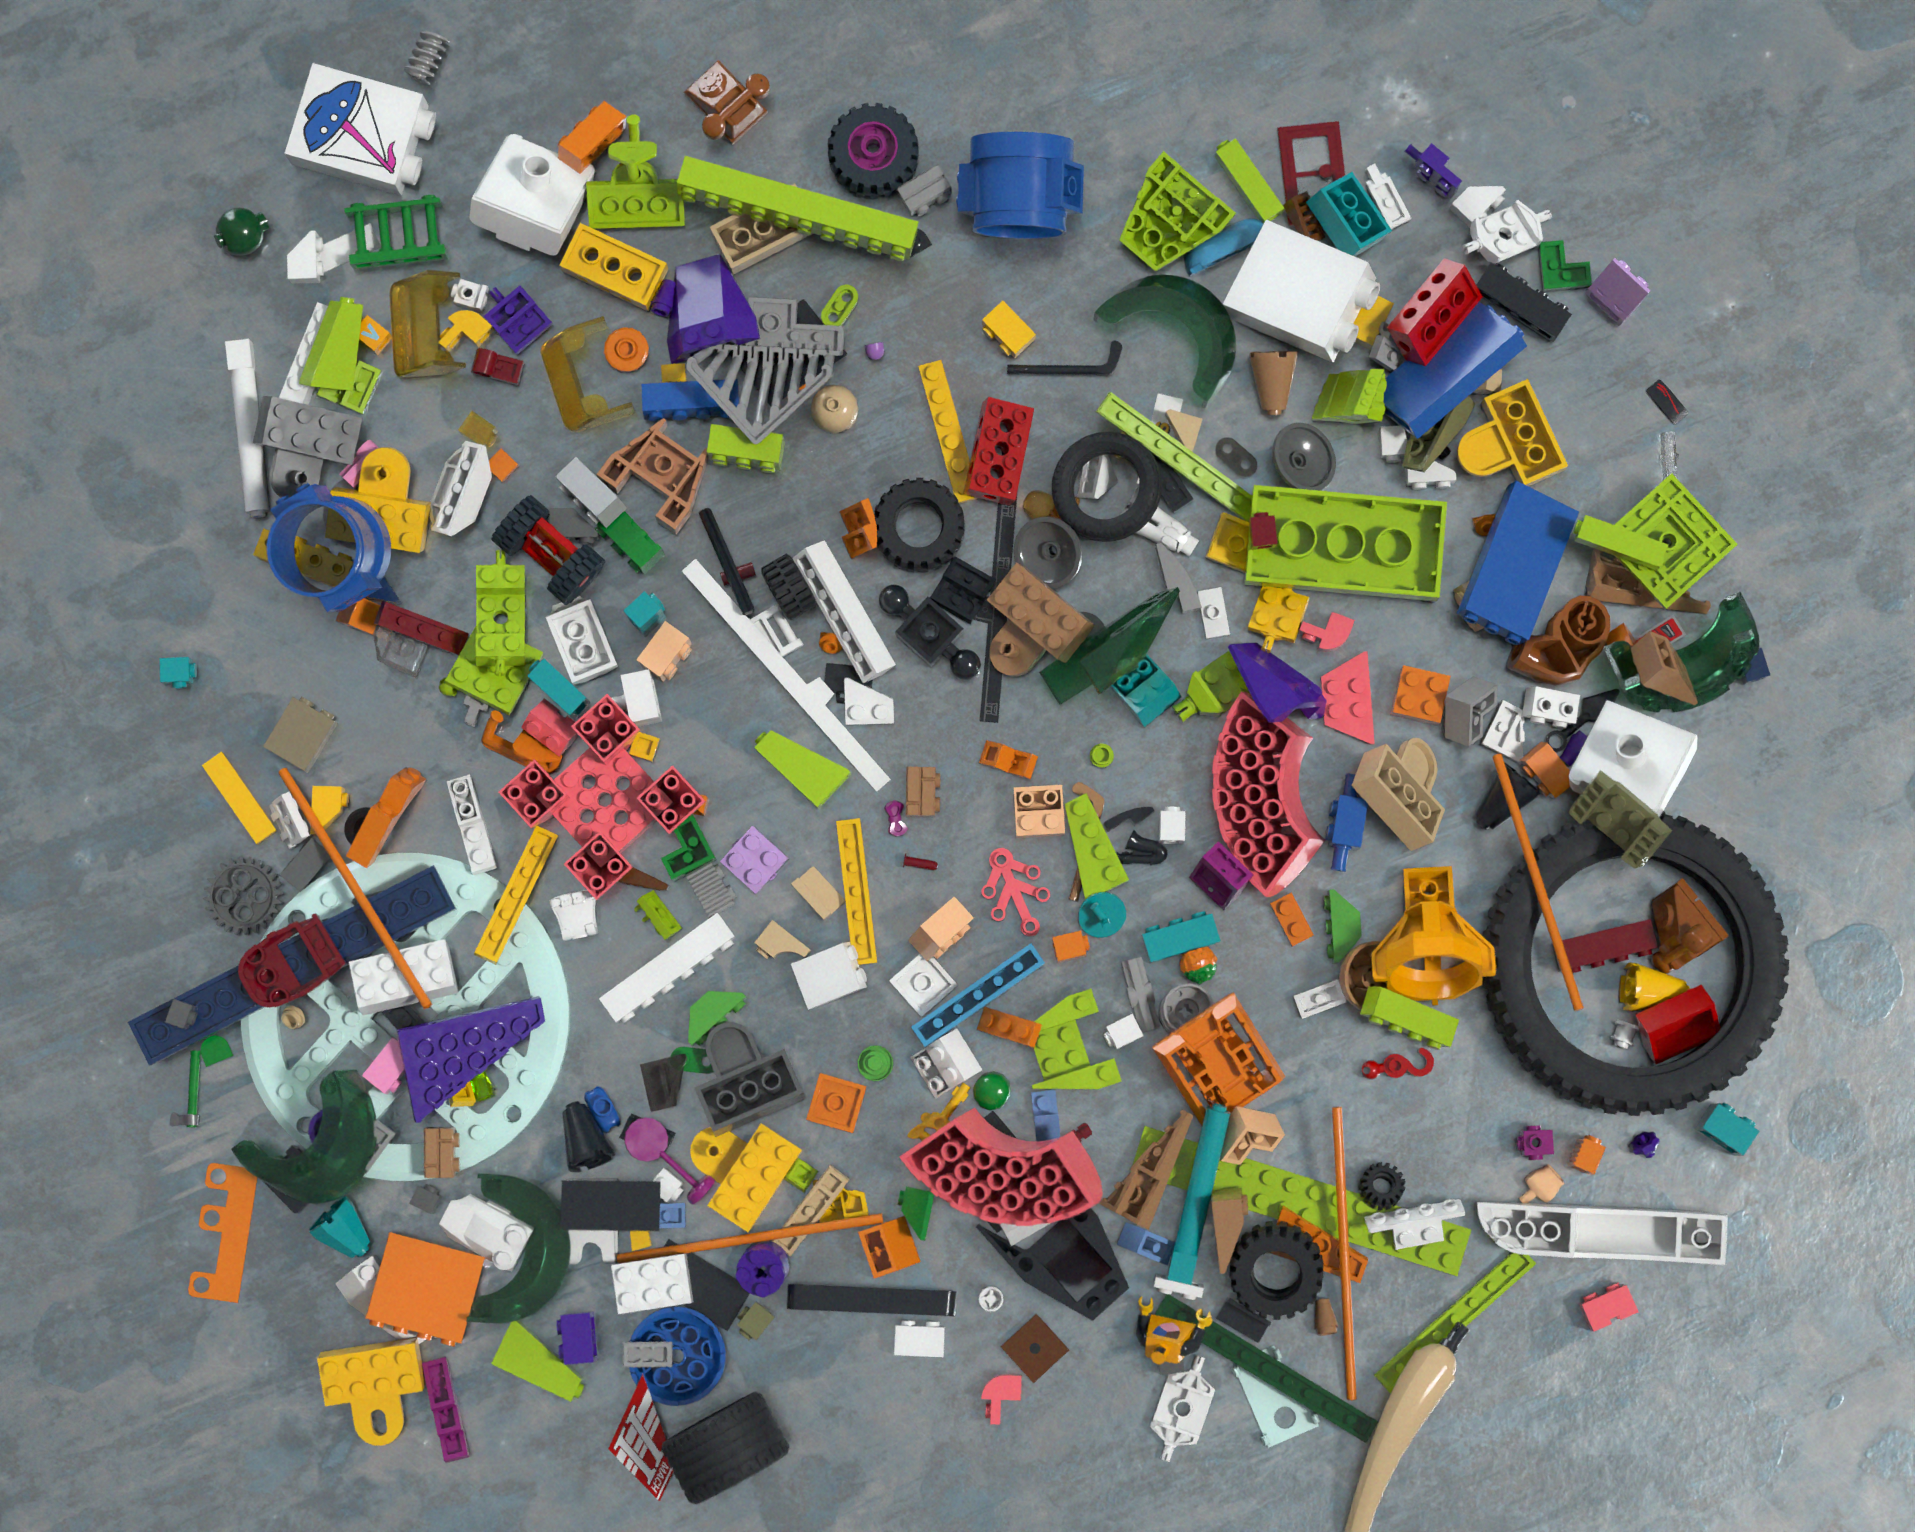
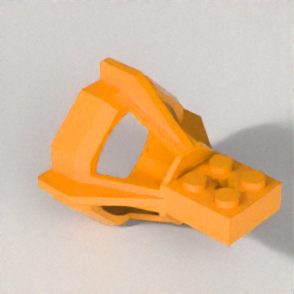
M1452 866L1404 868V916L1371 953L1373 981H1387L1388 990L1414 1001L1432 1000V1006L1438 1005V1000L1456 999L1481 986L1482 977L1495 976L1494 947L1457 913L1454 903ZM1441 956L1464 960L1463 963L1457 966L1441 969ZM1424 957L1425 970L1408 968L1402 964Z

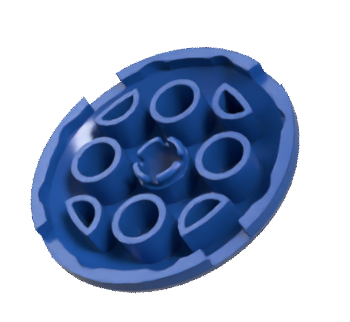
M668 1307L658 1310L646 1317L637 1326L630 1339V1342H672V1350L679 1349L684 1354L683 1361L680 1363L673 1362V1367H629L631 1377L636 1385H638L642 1374L644 1375L651 1398L658 1403L681 1406L699 1401L715 1388L723 1374L726 1361L723 1338L715 1324L696 1310L686 1307Z

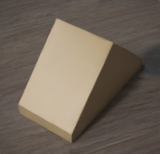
M1172 409L1167 410L1165 417L1178 441L1193 452L1203 419Z

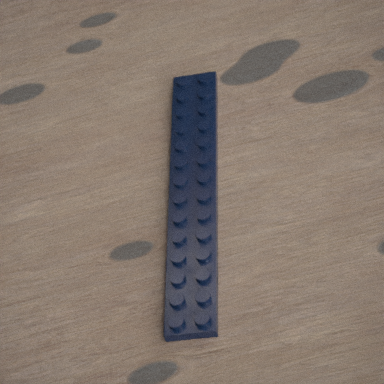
M434 865L368 898V901L393 941L456 910ZM359 904L322 922L347 963L343 967L349 965L350 961L358 960L385 946ZM300 934L278 945L301 986L322 974ZM239 965L173 998L196 1006L195 1012H197L195 1023L193 1026L189 1025L188 1029L165 1022L173 999L128 1021L149 1066L265 1008L255 1003L249 996L239 977Z

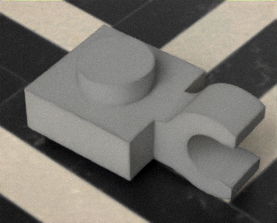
M466 694L463 704L468 706L469 710L464 721L466 722L465 724L475 727L479 711L487 713L489 705Z

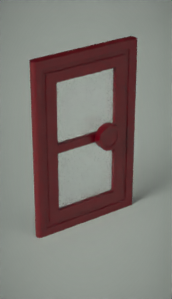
M1339 121L1277 128L1286 202L1306 191L1312 197L1323 187L1345 176ZM1287 215L1288 226H1294Z

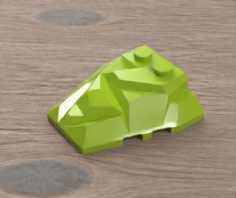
M1163 151L1147 170L1146 178L1141 190L1138 192L1137 200L1132 212L1129 214L1119 241L1154 271H1158L1191 249L1220 233L1236 215V212L1212 194Z

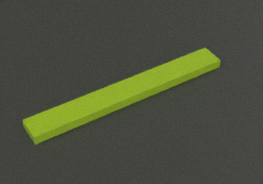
M1112 392L1107 394L1095 411L1126 435L1141 442L1164 463L1242 520L1249 522L1251 494Z
M1511 1252L1380 1368L1374 1376L1391 1394L1401 1372L1416 1350H1421L1429 1344H1438L1442 1338L1447 1337L1456 1322H1460V1326L1461 1324L1467 1326L1535 1266V1261L1529 1255Z

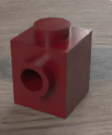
M1268 512L1255 513L1254 517L1249 519L1252 550L1276 548L1278 543L1275 515L1269 516Z

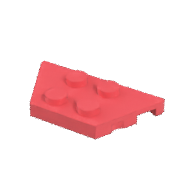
M1366 651L1320 678L1322 695L1327 700L1323 720L1324 726L1362 740L1369 745H1374L1368 652Z

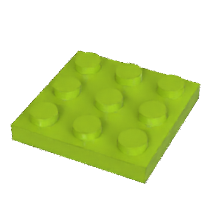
M475 626L445 679V684L510 716L530 680L527 676L530 673L528 669L535 661L542 659L543 652L525 643V666H505L504 676H501V667H499V676H496L495 666H476Z

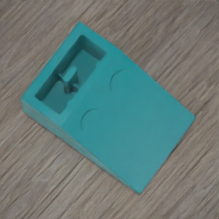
M1133 638L1095 668L1144 727L1182 697L1173 681Z

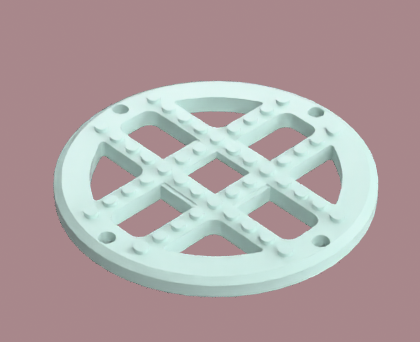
M391 853L378 855L375 862L368 868L355 861L346 864L366 897L378 894L433 865L436 867L456 910L417 929L408 940L404 942L394 941L399 950L444 940L460 921L471 912H479L490 921L506 889L504 884L485 872L473 875L470 865L438 855ZM336 868L316 879L299 892L273 920L261 941L272 931H277L293 923V917L297 913L304 914L306 920L312 918L311 915L316 913L321 921L324 922L355 906L356 898L338 869ZM526 904L497 964L486 961L458 993L430 1000L432 1003L430 1007L438 1013L433 1021L481 1010L486 1000L514 969L522 963L531 998L537 996L541 998L545 1022L530 1033L527 1055L525 1057L512 1046L505 1055L493 1063L508 1077L509 1087L489 1111L479 1114L470 1106L450 1107L448 1099L438 1109H434L455 1127L457 1133H460V1147H455V1157H460V1171L475 1166L495 1155L528 1127L551 1094L561 1072L567 1051L570 1032V1001L563 965L545 927ZM384 946L371 954L376 956L389 952ZM328 979L320 987L307 993L309 997L328 1013L330 1025L291 1070H289L281 1041L280 1006L265 1007L241 1019L243 1049L255 1087L273 1117L295 1141L325 1162L347 1172L368 1178L388 1181L435 1179L424 1178V1143H389L366 1174L346 1160L352 1151L342 1156L324 1155L314 1148L309 1134L301 1128V1124L305 1119H312L320 1111L309 1098L310 1088L351 1042L374 1061L392 1038L371 1019L376 1013L362 1015L358 1009L355 992L348 997ZM405 1074L401 1077L402 1084L396 1092L392 1093L390 1091L387 1095L373 1086L351 1112L356 1115L361 1123L360 1140L375 1119L379 1120L404 1092L408 1091ZM511 1107H517L521 1112L520 1118L517 1121H511L507 1116V1112ZM338 1125L330 1129V1132L333 1133V1138L335 1135L340 1134V1131L337 1129Z

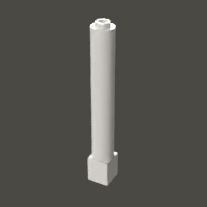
M250 339L226 341L225 346L228 370L231 376L246 514H251V518L265 517V513L269 512L270 508L263 445L253 443L259 416L253 343Z

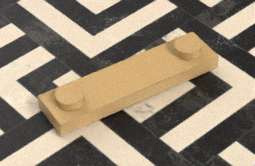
M830 1164L781 1229L817 1223L850 1179ZM807 1235L772 1240V1242L780 1245L786 1254L791 1256Z

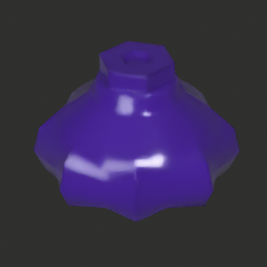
M1644 1131L1634 1136L1630 1147L1635 1155H1644L1646 1158H1652L1655 1155V1149L1659 1145L1660 1140L1656 1137L1655 1132Z

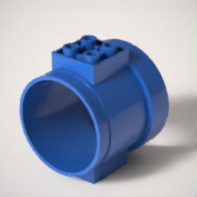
M992 132L971 137L970 163L959 164V171L957 173L959 185L956 205L958 212L974 217L972 230L980 235L1012 239H1043L1065 235L1067 214H1083L1084 165L1073 162L1074 141L1060 135L1037 132Z
M309 483L297 488V494L292 497L287 495L275 502L277 505L270 509L276 520L270 529L267 539V557L272 572L281 584L294 593L319 598L326 612L343 611L382 588L379 582L385 575L390 563L391 540L383 519L371 506L355 498L332 496L326 485H310ZM323 506L332 508L345 518L353 531L356 542V556L350 573L339 585L328 591L313 586L303 577L297 566L294 552L295 537L301 522L309 513Z

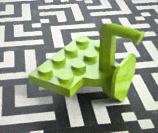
M634 114L629 115L626 118L629 142H616L609 146V158L620 162L612 171L611 181H587L586 183L589 227L599 229L685 226L684 200L678 195V179H658L656 170L651 164L646 162L657 156V145L650 141H640V117Z

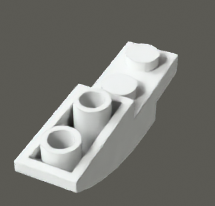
M470 774L446 781L473 875L496 869L491 841Z

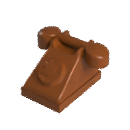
M718 60L684 91V94L706 116L702 122L704 135L711 140L719 139L724 135L733 145L768 113L758 100L768 96L770 84L767 77L757 73L748 77L745 88Z
M1683 878L1652 899L1655 923L1660 939V948L1652 955V963L1658 971L1665 974L1670 973L1673 969L1678 970L1729 936L1700 899L1695 901L1698 896Z

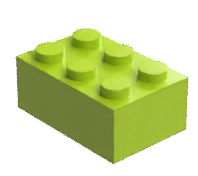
M711 424L707 455L714 465L727 466V463L737 464L739 469L751 470V467L761 468V472L775 473V470L781 471L785 441L783 434L770 433L759 444H753L740 428Z

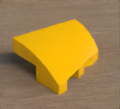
M813 1180V1186L818 1180ZM843 1188L821 1216L819 1223L869 1215L865 1193L857 1190L848 1191Z

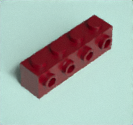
M1651 919L1562 940L1572 973L1582 971L1581 966L1590 964L1591 969L1605 966L1604 961L1613 958L1615 963L1629 960L1628 955L1637 953L1638 957L1653 954L1651 949L1658 948Z

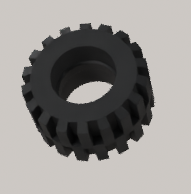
M786 553L761 568L764 580L788 619L793 620L816 607V599L790 555Z

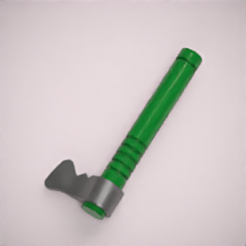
M190 1051L187 1115L178 1116L177 1113H172L170 1126L187 1125L189 1128H196L198 1126L197 1095L200 1051Z

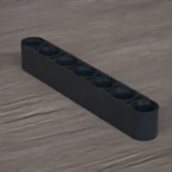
M788 1284L787 1309L955 1316L956 1291Z

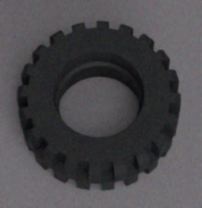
M919 477L911 481L909 479L902 480L901 484H894L887 493L884 492L874 510L877 527V546L883 553V556L900 569L902 567L907 569L908 572L921 571V573L928 572L929 569L933 568L936 570L942 567V564L945 562L948 563L961 546L965 526L962 506H960L955 494L953 495L949 491V488L945 485L937 484L935 480L930 479V481ZM917 503L927 504L939 514L942 523L941 532L932 544L925 547H912L903 542L896 530V521L900 512L909 505Z
M1273 1221L1265 1223L1264 1227H1260L1259 1224L1252 1227V1232H1245L1241 1236V1241L1236 1243L1233 1255L1231 1256L1230 1279L1232 1290L1237 1293L1238 1301L1241 1304L1245 1303L1247 1305L1246 1309L1251 1313L1258 1311L1259 1317L1265 1319L1267 1315H1272L1273 1320H1281L1282 1315H1287L1289 1319L1295 1317V1312L1297 1311L1303 1313L1307 1310L1309 1303L1313 1304L1315 1302L1317 1293L1322 1288L1323 1257L1320 1255V1248L1317 1242L1313 1243L1312 1236L1308 1232L1302 1233L1301 1227L1295 1224L1293 1227H1289L1287 1222L1280 1221V1225H1273ZM1280 1251L1287 1253L1299 1263V1278L1294 1284L1284 1289L1265 1287L1254 1276L1253 1268L1255 1261L1268 1252Z

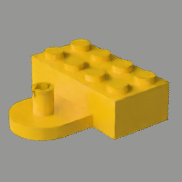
M1528 379L1485 397L1481 405L1489 422L1467 432L1460 440L1457 448L1458 461L1461 467L1469 474L1485 477L1510 467L1515 479L1527 486L1556 475L1568 467Z
M392 447L377 448L370 452L362 463L358 490L335 487L330 493L332 496L355 498L371 506L381 516L388 529L391 549L421 553L425 549L431 502L407 498L411 470L405 455ZM329 507L325 538L356 543L348 522L341 514Z
M761 1123L748 1143L730 1131L715 1137L711 1127L705 1128L694 1137L690 1154L694 1165L701 1172L712 1176L716 1182L721 1184L707 1206L746 1232H750L803 1150Z

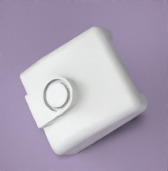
M510 134L505 138L471 199L469 218L476 226L496 233L497 239L527 251L530 248H534L549 255H556L587 196L586 183L587 181H593L595 169L590 164L579 174L559 160L558 153L526 141L520 135Z
M1607 700L1570 770V787L1573 791L1581 794L1599 770H1601L1613 780L1620 782L1660 817L1697 750V735Z

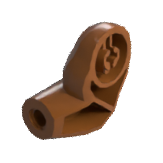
M1580 595L1570 599L1550 618L1544 634L1531 635L1528 641L1513 646L1507 661L1508 669L1538 682L1554 686L1579 680L1589 663L1601 654L1607 642L1610 631V615L1606 607L1599 600L1591 596Z

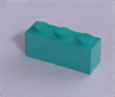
M645 591L623 610L628 620L645 638L666 619L664 614L666 609L662 602L653 593L648 595Z
M1206 911L1192 914L1193 919L1183 922L1182 918L1169 921V926L1160 929L1159 925L1146 928V933L1141 936L1149 963L1219 943L1220 937L1213 914L1207 915Z

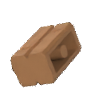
M906 767V817H935V812H940V797H935V788H940V773H936V767Z
M455 1127L424 1128V1178H454L456 1172H460V1157H455V1147H460V1133H455Z

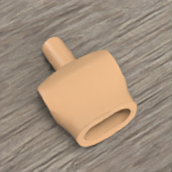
M1547 1164L1526 1177L1525 1181L1530 1189L1519 1199L1522 1203H1529L1537 1196L1540 1200L1547 1203L1555 1197L1565 1183L1553 1167Z

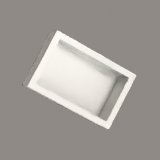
M687 1254L611 1265L618 1314L693 1302Z

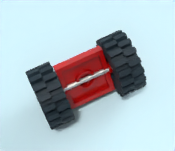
M528 495L519 504L515 505L514 509L500 522L501 524L495 529L491 540L509 556H513L519 549H523L553 576L548 583L547 590L564 605H568L592 583V580L603 568L605 559L588 544L583 545L579 549L575 547L570 540L566 539L552 524L546 521L550 511L532 495Z

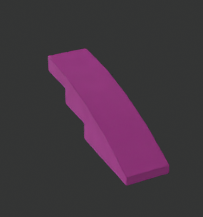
M443 1357L424 1362L422 1366L430 1407L433 1411L444 1461L449 1463L470 1457L447 1358Z

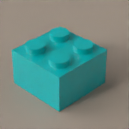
M1724 1102L1722 1104H1710L1694 1129L1733 1155L1744 1156L1760 1132L1755 1128L1756 1123L1745 1116L1743 1118L1738 1117L1734 1114L1736 1110Z

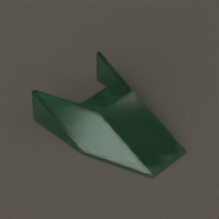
M1175 587L1154 594L1086 638L1066 663L1057 659L1041 670L1039 673L1059 705L1092 684L1098 694H1101L1124 674L1139 667L1138 663L1145 658L1180 589Z

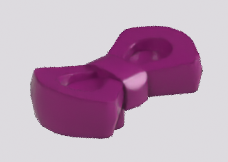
M896 800L888 802L884 810L888 814V821L890 823L888 833L899 837L908 830V827L901 821L900 814L904 805Z

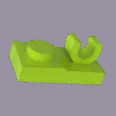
M654 890L637 900L639 905L634 908V911L637 912L643 909L646 916L642 921L646 922L650 919L651 923L655 926L656 932L664 940L677 934L682 929Z

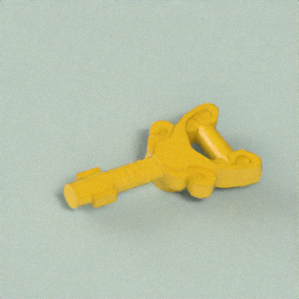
M962 1083L960 1087L957 1086L951 1093L953 1097L941 1113L933 1112L931 1115L927 1112L921 1115L923 1123L914 1127L907 1137L911 1139L919 1138L923 1141L930 1136L929 1133L924 1131L925 1128L929 1127L938 1131L950 1122L948 1119L956 1107L969 1096L967 1092L970 1090V1087L965 1083Z

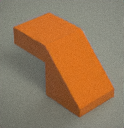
M986 740L979 763L1015 776L1031 779L1038 756L1015 750L1001 743Z

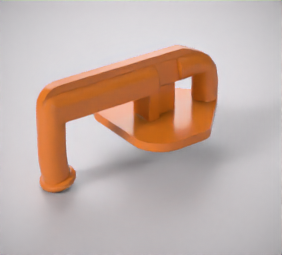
M496 710L491 712L481 738L482 744L485 747L525 767L535 759L547 773L557 770L562 754L560 756L556 755L524 729L514 743L495 735L497 725L503 721V715Z

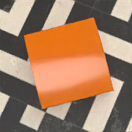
M869 498L839 511L849 532L842 536V540L851 559L877 547V527Z

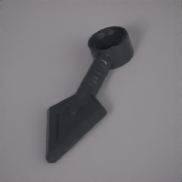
M1613 689L1583 698L1582 713L1577 717L1576 724L1568 725L1562 731L1554 730L1545 736L1544 742L1549 744L1550 737L1557 735L1561 738L1562 745L1560 748H1553L1552 746L1551 748L1556 753L1562 751L1567 745V738L1582 727L1584 723L1596 722L1606 701L1615 703L1620 690Z

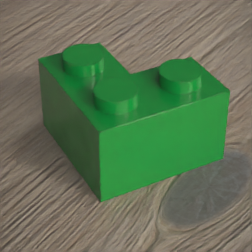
M694 815L689 816L674 830L682 847L661 858L673 882L704 864L717 860Z

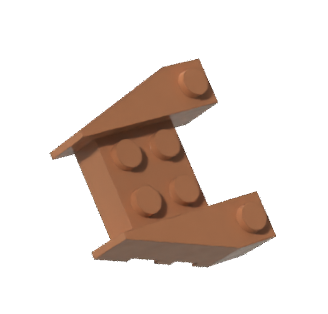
M663 418L638 438L630 441L621 450H617L610 455L597 473V477L609 489L618 494L633 474L667 498V501L655 515L656 522L677 535L691 515L709 457L707 455V448L697 458L664 435L663 432L667 428V421Z

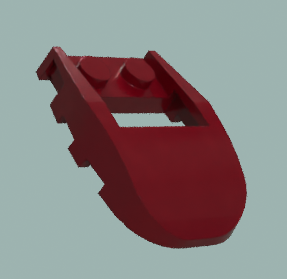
M312 914V918L302 922L295 921L282 929L272 931L266 935L265 939L252 946L242 956L238 967L239 977L255 1003L268 1008L288 1003L320 987L347 964L318 914ZM296 933L300 934L322 972L321 975L303 986L299 983L278 947V944Z

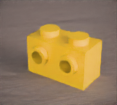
M1003 300L982 319L983 332L990 339L995 337L1000 343L999 348L1007 356L1011 354L1016 358L1036 339V334Z

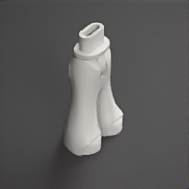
M1138 487L1126 506L1131 507L1135 502L1139 491ZM1125 507L1121 514L1125 513L1128 508ZM1157 507L1151 518L1157 526L1148 522L1141 530L1136 532V534L1142 535L1157 544L1162 543L1169 550L1176 551V553L1181 551L1187 556L1191 555L1199 542L1198 539L1190 535V530L1188 531L1184 525L1159 507Z

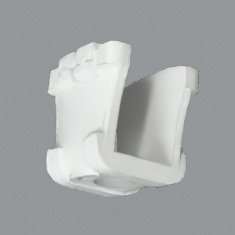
M588 890L562 894L549 900L550 906L559 922L564 941L598 934L595 916L596 899Z

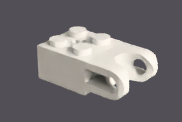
M568 1179L573 1181H617V1179ZM565 1230L566 1262L569 1265H576L580 1262L583 1246L589 1242L595 1243L601 1248L604 1263L608 1265L616 1264L618 1231Z

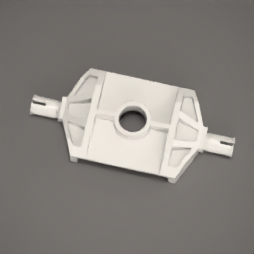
M1519 200L1515 201L1511 207L1482 219L1475 218L1470 227L1473 241L1463 244L1462 251H1464V254H1468L1476 250L1488 262L1496 264L1538 246L1543 240L1541 222L1551 219L1552 214L1549 213L1548 209L1536 214ZM1499 232L1506 233L1508 240L1502 239Z
M1195 1355L1189 1371L1167 1375L1163 1392L1150 1425L1165 1441L1160 1459H1165L1167 1462H1170L1172 1452L1176 1446L1197 1444L1215 1389L1201 1376L1200 1371L1205 1358L1201 1357L1198 1363L1200 1357L1198 1355ZM1180 1402H1187L1190 1406V1411L1185 1416H1180L1176 1412V1406Z

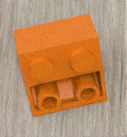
M905 1216L858 1232L874 1279L921 1262Z

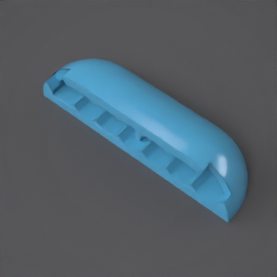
M1254 218L1241 220L1224 228L1217 235L1188 251L1184 260L1188 277L1251 248L1264 223Z

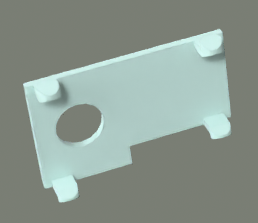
M1275 1346L1262 1350L1281 1362L1280 1358L1282 1356L1279 1348L1275 1349ZM1232 1363L1234 1368H1231L1234 1377H1238L1263 1434L1260 1438L1264 1446L1267 1445L1269 1448L1319 1426L1320 1420L1317 1413L1314 1414L1311 1409L1239 1365ZM1280 1407H1289L1295 1413V1422L1289 1428H1280L1274 1421L1275 1412Z

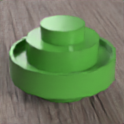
M878 1045L870 1046L860 1053L858 1069L866 1079L881 1081L891 1073L893 1058L884 1047Z

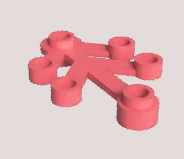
M1005 848L995 849L989 858V863L993 869L987 884L982 888V896L986 899H992L996 895L995 886L1001 873L1006 883L997 906L991 911V917L995 921H1002L1005 918V909L1012 896L1022 919L1021 932L1027 937H1033L1039 932L1040 924L1037 919L1031 917L1021 892L1036 897L1039 902H1046L1050 898V891L1045 887L1037 888L1015 879L1011 871L1012 869L1024 873L1030 880H1036L1041 873L1038 866H1028L1013 860L1012 853ZM998 856H1004L1006 858V862L1004 864H999L997 862ZM1031 868L1037 869L1038 875L1036 877L1029 875L1028 872ZM991 887L993 894L986 896L984 894L985 888ZM1041 890L1047 892L1048 896L1046 899L1039 898L1038 893ZM997 909L1003 912V916L999 919L994 917V911ZM1028 922L1034 923L1035 929L1033 931L1026 929L1025 926Z

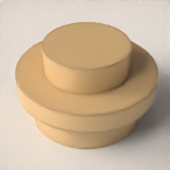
M287 1006L283 1010L281 1019L286 1027L296 1029L305 1023V1016L298 1007Z

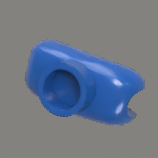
M600 1086L586 1091L584 1094L585 1102L600 1129L608 1133L610 1128L614 1126L619 1127L620 1117L606 1091Z

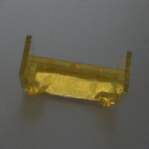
M426 270L392 284L389 296L394 371L397 376L446 375L466 368V363L454 362L450 352L441 350V345L439 344L438 305L443 304L449 296L447 282L461 278L460 273Z
M604 316L568 327L546 341L541 347V356L562 421L571 432L583 431L636 413L632 402L608 409L607 403L602 396L592 394L584 397L570 353L583 347L585 335L608 328Z

